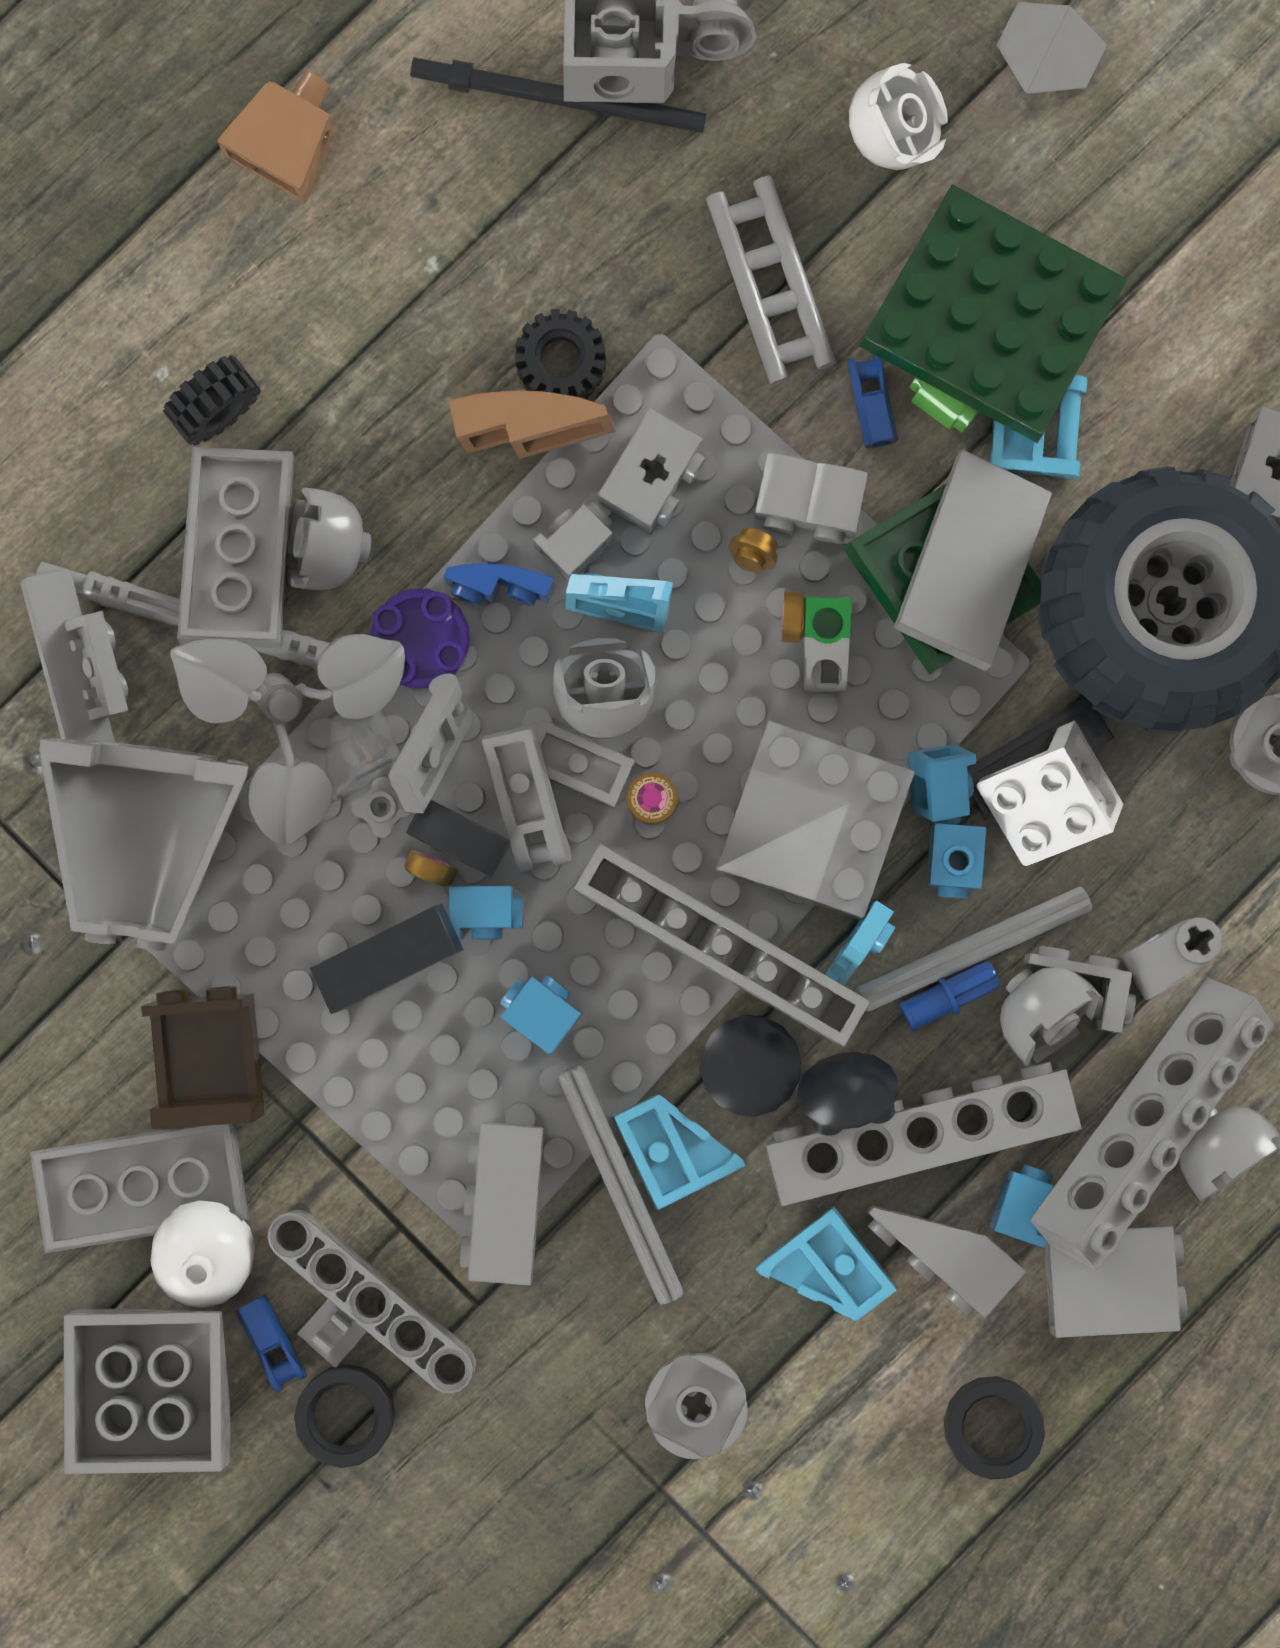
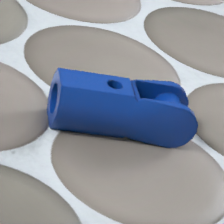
M874 354L873 359L855 362L854 358L848 359V372L865 448L871 449L897 442L898 435L882 359ZM877 380L878 391L862 393L860 382Z
M266 1294L235 1310L266 1376L276 1392L282 1391L283 1384L297 1376L300 1380L307 1377L304 1365L286 1335ZM281 1345L287 1359L273 1365L267 1352Z

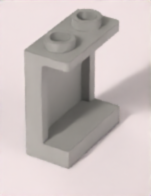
M1160 1223L1154 1226L1128 1227L1120 1238L1116 1249L1106 1257L1097 1271L1051 1247L1046 1241L1043 1249L1049 1333L1054 1337L1181 1331L1180 1318L1187 1317V1296L1184 1286L1177 1285L1176 1266H1182L1184 1263V1248L1181 1235H1174V1226Z

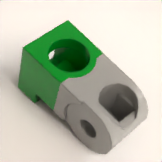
M805 597L803 626L805 692H846L852 598Z

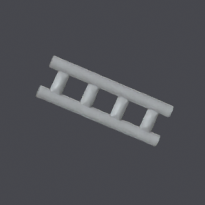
M765 176L753 182L757 194L755 198L729 206L725 193L717 192L709 195L706 201L770 385H777L789 379L784 364L813 355L817 369L821 370L836 364V360L771 176ZM764 216L774 243L745 253L736 225ZM780 262L790 290L761 299L752 271ZM797 308L806 336L778 346L768 318Z

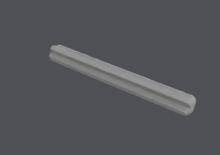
M1083 887L1074 888L862 984L855 991L858 995L870 1001L865 1011H872L932 984L942 977L945 978L1092 910L1090 898Z
M581 1066L567 1069L558 1075V1080L655 1297L661 1305L675 1301L683 1295L682 1286L587 1074Z

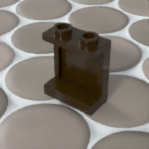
M222 986L206 989V997L188 998L187 990H171L156 993V1001L141 1006L142 1017L150 1016L158 1094V1105L150 1109L152 1130L252 1123L265 1115L254 993L237 995V986Z

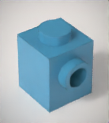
M934 823L930 826L926 887L938 888L937 897L968 899L969 890L977 891L982 889L986 827Z
M546 975L542 982L531 976L526 984L517 979L500 1002L501 1005L507 1008L500 1018L549 1055L553 1054L582 1013L566 1002L571 992L548 975Z

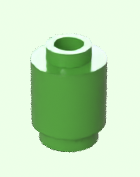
M916 377L909 386L916 393L911 402L949 430L953 426L963 433L979 412Z

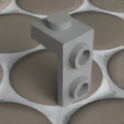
M1039 946L1038 954H1025L1023 965L1039 968L1061 967L1079 973L1082 976L1102 979L1100 995L1103 997V1006L1096 1016L1095 1030L1122 1033L1123 1024H1131L1135 1011L1136 995L1129 994L1132 972L1119 970L1120 960L1090 955L1088 964L1068 960L1070 951L1047 946Z

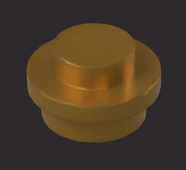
M743 528L739 535L732 537L728 545L729 552L734 556V562L749 572L759 573L762 570L773 569L778 560L776 554L778 543L769 534L755 528Z

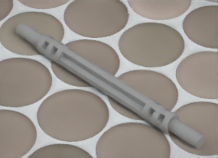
M41 562L36 575L66 568ZM69 570L76 593L82 594V600L99 603L101 606L112 607L121 612H129L178 627L179 598L142 588L130 582H122L110 576H102L100 573L93 571L85 575ZM282 630L281 648H252L258 652L278 657L281 660L295 662L297 665L308 666L317 670L322 652L330 643L315 640L306 635L302 636L289 630Z

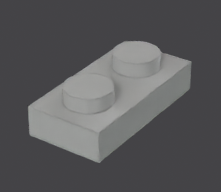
M541 719L536 732L549 780L615 808L635 760Z

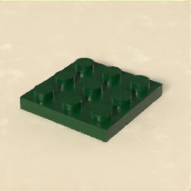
M946 484L850 541L843 549L894 624ZM1027 563L1006 626L1040 605L1041 582L1029 563ZM900 632L929 675L956 659V657Z

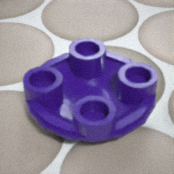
M427 588L405 590L389 598L384 605L374 612L370 635L385 640L399 641L404 647L405 662L400 685L412 689L429 688L431 681L442 674L455 675L464 665L470 648L469 625L461 608L444 593Z

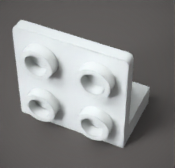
M1076 721L1057 728L1047 751L982 777L977 783V789L1019 860L1025 866L1112 833L1123 807L1122 800Z

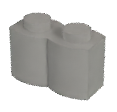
M768 453L755 518L763 520V528L773 532L793 534L794 527L806 528L814 531V539L827 543L843 544L844 537L855 538L868 473L848 467Z

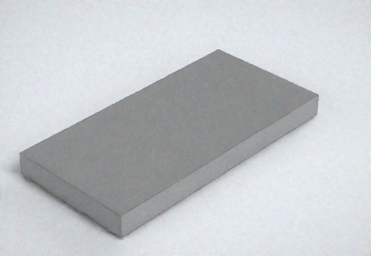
M192 447L177 632L179 644L203 639H229L242 642L250 647L281 648L294 471V454L292 451Z
M962 450L955 458L894 629L984 671L987 670L993 663L1052 492Z
M235 1124L171 1128L30 1152L45 1253L153 1236L162 1222L171 1215L172 1211L180 1205L200 1200L217 1202L229 1207V1212L236 1215L240 1221L249 1219Z

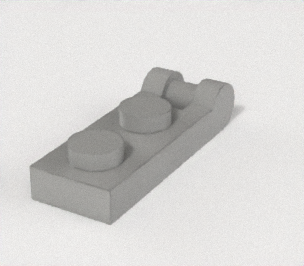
M442 674L431 681L429 691L432 697L419 721L413 726L409 739L397 760L392 764L388 775L405 812L424 813L473 722L472 710L468 702L461 699L463 691L457 677L453 674Z
M535 725L485 735L481 741L518 870L520 872L537 869V864L552 861L554 865L571 862L570 844L562 828ZM543 830L545 842L533 844L529 839L528 833Z

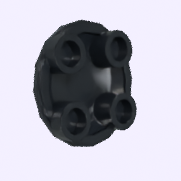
M744 1015L727 1020L711 1033L702 1050L700 1072L705 1089L719 1106L736 1115L756 1117L777 1110L791 1098L800 1081L802 1061L795 1040L782 1025L767 1017Z
M860 1052L832 1055L818 1061L807 1070L797 1087V1101L804 1115L814 1122L816 1131L822 1135H836L843 1129L859 1128L869 1123H885L895 1114L894 1101L898 1095V1078L891 1066L875 1055Z

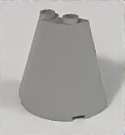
M41 739L39 752L71 931L85 933L84 940L92 943L115 944L116 935L137 938L136 947L157 951L167 950V943L175 944L246 780L249 765L232 759H228L227 763L217 762L218 756L163 747L96 740L87 744H78L76 739Z

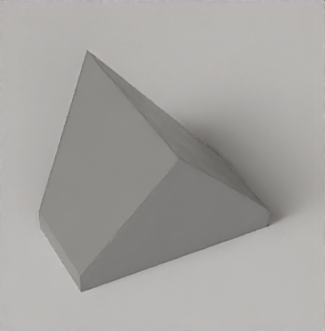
M1018 2L995 49L1001 52L1025 94L1075 89L1085 91L1107 44L1071 6Z

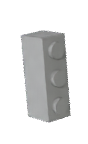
M483 1122L480 1124V1133H470L468 1163L477 1164L476 1185H466L464 1215L473 1216L472 1236H462L460 1267L469 1268L468 1281L531 1285L534 1271L545 1127Z

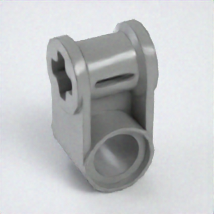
M1206 918L1186 919L1166 931L1155 934L1122 953L1119 958L1126 970L1132 972V980L1146 1001L1183 980L1184 976L1213 960L1221 950L1222 935L1216 924ZM1189 929L1193 932L1203 931L1206 934L1207 939L1201 943L1204 950L1202 953L1197 949H1186L1184 943L1190 939Z

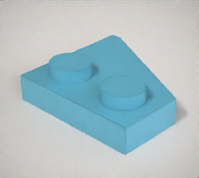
M586 573L584 575L571 574L566 591L565 610L663 634L669 612L673 583L660 580L606 577L595 573Z
M878 901L869 904L865 917L858 921L825 975L844 986L869 951L873 954L880 953L895 929V926L888 923L894 911Z
M656 1094L611 1117L652 1204L657 1210L746 1166L741 1157L736 1153H732L696 1122L691 1121L679 1112L678 1108L660 1094Z
M832 1206L761 1261L755 1268L760 1275L768 1279L772 1277L797 1289V1293L815 1302L822 1301L832 1306L834 1311L855 1321H858L897 1291L898 1288L835 1206Z

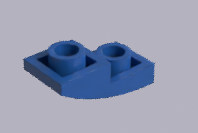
M480 563L447 567L444 574L447 585L453 587L451 595L476 606H479L482 599L494 604L501 585L508 588L506 595L518 602L534 606L537 599L548 604L556 586L553 577L536 571L501 564Z

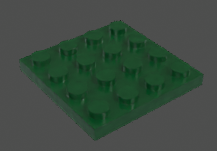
M952 184L863 336L859 347L1038 444L1128 279Z

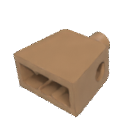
M310 71L303 73L293 92L274 82H267L218 139L217 142L224 156L306 203L334 134L335 128L330 115L319 108L331 88L330 85Z

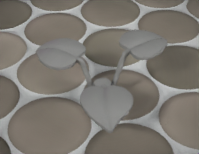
M366 634L346 635L331 642L322 652L318 661L317 674L326 689L319 690L309 688L303 683L294 686L289 678L280 673L267 674L266 664L258 652L249 645L239 641L203 639L179 645L170 651L180 694L188 709L199 719L210 723H224L235 720L244 713L248 699L258 704L268 719L273 721V726L276 729L283 752L284 765L276 762H266L259 765L250 777L247 799L250 812L259 828L267 837L281 845L292 844L321 822L331 806L333 797L330 779L323 769L312 762L294 764V755L285 723L293 720L299 714L303 697L320 700L332 697L336 711L346 719H362L377 713L394 696L403 676L405 662L404 647L399 641L385 640Z

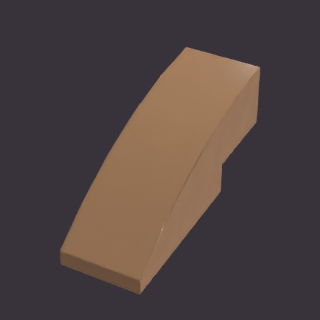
M511 390L479 393L448 400L456 437L467 454L510 442L517 456L521 459L616 432L613 420L605 405L575 396L543 391Z

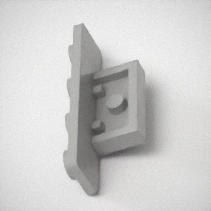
M68 569L22 579L21 587L61 739H76L78 744L95 742V740L115 742L108 716L128 711L126 703L128 686L122 673L118 672L113 653L115 649V636L111 626L105 622L103 611L82 615L73 578Z

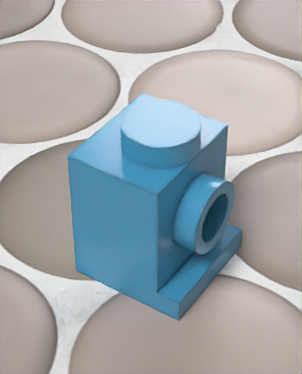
M956 744L908 752L909 769L915 771L910 784L912 811L930 820L932 825L934 823L956 825L961 822V817L970 815L969 798L973 796L974 785L967 766L976 764V754Z
M512 886L449 887V919L459 940H463V930H472V939H503L502 929L523 928V897H514V888Z
M1025 1164L1021 1174L1007 1170L989 1228L1044 1248L1046 1240L1041 1234H1038V1230L1031 1223L1030 1219L1052 1191L1053 1185L1050 1183L1053 1174Z

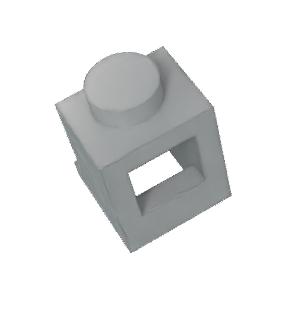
M592 501L587 507L582 505L575 513L570 508L564 511L549 527L548 530L552 535L546 539L539 533L533 539L534 546L569 582L571 574L580 575L613 543V533L608 529L613 522Z

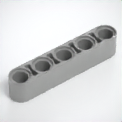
M293 1210L280 1215L272 1222L268 1230V1242L273 1252L433 1388L442 1393L452 1394L461 1391L468 1385L476 1366L474 1353L471 1349L313 1215L303 1210ZM287 1221H297L305 1228L307 1237L303 1247L291 1248L283 1241L281 1233ZM336 1254L343 1259L346 1265V1274L342 1280L331 1281L322 1274L320 1265L324 1255ZM374 1287L384 1294L386 1305L383 1312L370 1314L361 1307L359 1298L362 1289ZM408 1320L416 1321L424 1328L426 1335L422 1345L410 1347L401 1341L398 1331L402 1322ZM446 1354H454L460 1357L465 1365V1374L456 1380L446 1379L438 1370V1359Z

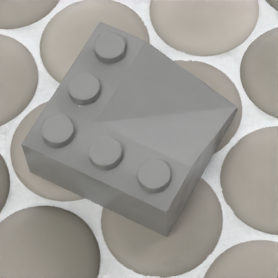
M768 720L716 870L861 920L865 917L915 771Z
M120 1308L76 1309L64 1315V1474L219 1472L231 1462L230 1400L222 1312Z

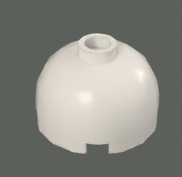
M907 63L891 66L867 78L853 96L849 109V127L854 143L862 155L875 165L893 170L908 169L935 159L944 148L946 139L939 141L941 126L948 123L947 110L942 94L928 74L924 71L916 74L911 69H908L911 65Z
M201 1200L180 1205L172 1211L171 1215L162 1222L154 1235L150 1259L156 1283L166 1295L185 1306L207 1308L223 1304L237 1294L252 1271L255 1254V1242L252 1232L244 1219L241 1222L236 1215L229 1212V1207L221 1203Z

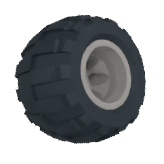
M1167 466L1141 470L1136 475L1119 482H1110L1087 498L1065 522L1052 547L1047 552L1039 579L1041 582V601L1038 615L1042 638L1048 641L1056 663L1053 665L1069 688L1074 686L1092 703V709L1117 723L1124 721L1141 726L1148 732L1177 733L1178 731L1197 728L1205 729L1233 718L1262 699L1269 688L1280 678V527L1271 516L1276 510L1255 491L1247 495L1231 486L1230 477L1199 468L1195 472L1175 471V467ZM1154 559L1162 563L1164 566L1163 577L1155 578L1148 574L1147 564L1149 560ZM1192 566L1200 572L1201 580L1199 584L1193 585L1186 582L1183 577L1184 567ZM1129 587L1136 589L1141 596L1140 604L1137 606H1133L1129 602ZM1157 594L1170 595L1169 603L1177 606L1175 616L1164 614V606L1156 603ZM1198 601H1206L1212 605L1214 609L1212 619L1205 620L1197 614L1196 604ZM1139 622H1145L1149 627H1151L1154 632L1153 636L1149 634L1139 624ZM1174 629L1185 630L1190 636V643L1183 645L1173 640L1172 633Z

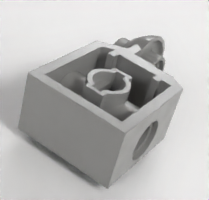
M565 0L564 101L664 103L674 90L676 56H692L702 60L720 61L743 55L753 47L756 40L754 24L750 17L737 5L736 0H694L693 6H683L679 0Z

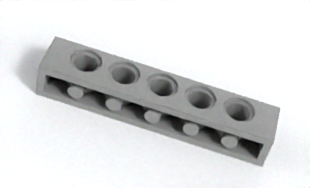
M599 844L574 887V890L582 896L841 1047L846 1045L870 1003L864 997L602 844Z
M1207 977L1030 1219L1031 1223L1051 1247L1096 1271L1106 1257L1116 1249L1120 1238L1134 1218L1145 1209L1152 1193L1165 1175L1176 1166L1183 1150L1196 1132L1206 1124L1210 1113L1225 1092L1235 1084L1240 1071L1255 1050L1265 1042L1268 1032L1273 1027V1023L1256 997Z
M1049 1061L1021 1068L1022 1078L1003 1083L1001 1074L971 1081L973 1091L953 1095L952 1088L946 1087L921 1094L922 1104L904 1108L902 1099L895 1100V1114L889 1121L881 1124L869 1123L859 1128L843 1129L838 1134L832 1136L822 1135L817 1131L804 1133L803 1125L773 1132L775 1141L764 1145L779 1203L781 1206H786L1082 1130L1067 1070L1060 1068L1052 1070ZM1022 1091L1030 1097L1032 1111L1026 1119L1015 1121L1008 1114L1007 1102L1014 1093ZM974 1104L983 1114V1123L976 1132L965 1134L958 1127L957 1115L964 1106ZM918 1117L929 1119L934 1128L933 1138L924 1146H914L907 1137L909 1124ZM868 1130L879 1131L885 1142L883 1152L873 1159L863 1158L857 1149V1141L860 1135ZM817 1143H828L835 1151L834 1164L826 1171L818 1172L812 1170L807 1162L808 1151Z

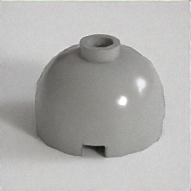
M303 487L301 491L307 501L296 500L289 528L288 554H294V557H296V570L287 568V581L289 586L295 588L330 590L344 584L354 574L358 562H367L371 548V534L363 532L361 515L355 505L341 495L325 490Z
M594 638L578 642L569 648V656L564 658L562 662L558 658L554 664L553 690L556 705L564 720L579 733L594 738H613L625 735L637 728L652 708L655 697L656 668L649 655L641 650L640 656L633 651L627 650L626 641L615 638Z
M1046 967L1035 973L1030 969H1025L1017 974L1006 987L1010 994L1005 999L1001 1008L1000 1023L1003 1036L1012 1051L1025 1066L1030 1065L1031 1058L1036 1064L1041 1063L1059 1052L1081 1033L1076 1026L1084 1014L1091 1021L1097 1016L1103 1006V997L1079 973L1061 967Z
M1232 1106L1220 1112L1214 1107L1206 1124L1196 1132L1179 1157L1181 1172L1200 1202H1203L1209 1196L1211 1197L1255 1167L1261 1159L1266 1156L1269 1157L1280 1149V1134L1262 1114L1249 1107Z

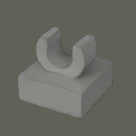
M327 1299L297 1334L336 1368L367 1331Z

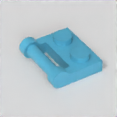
M1075 375L1060 403L1056 458L1043 457L1045 432L1037 444L993 420L990 463L1014 474L1048 476L1060 480L1079 479L1081 462L1076 461L1080 405L1081 396L1087 393L1088 379L1084 376Z

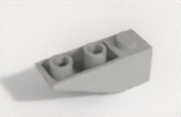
M869 1205L865 1209L874 1218L867 1227L890 1247L897 1240L912 1252V1255L906 1262L927 1281L930 1282L937 1275L951 1287L944 1296L967 1317L975 1309L986 1318L1026 1273L1021 1266L992 1240L980 1232L874 1205Z

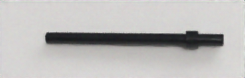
M413 57L410 77L448 84V89L469 93L470 89L699 133H703L707 113L656 103L564 101L563 85L474 69V63L453 60L452 64Z

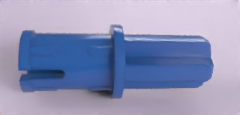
M983 962L946 981L943 977L938 979V985L906 1001H901L898 1005L908 1026L914 1032L917 1028L952 1011L955 1015L959 1014L960 1007L998 989L1000 981L993 966L989 962Z

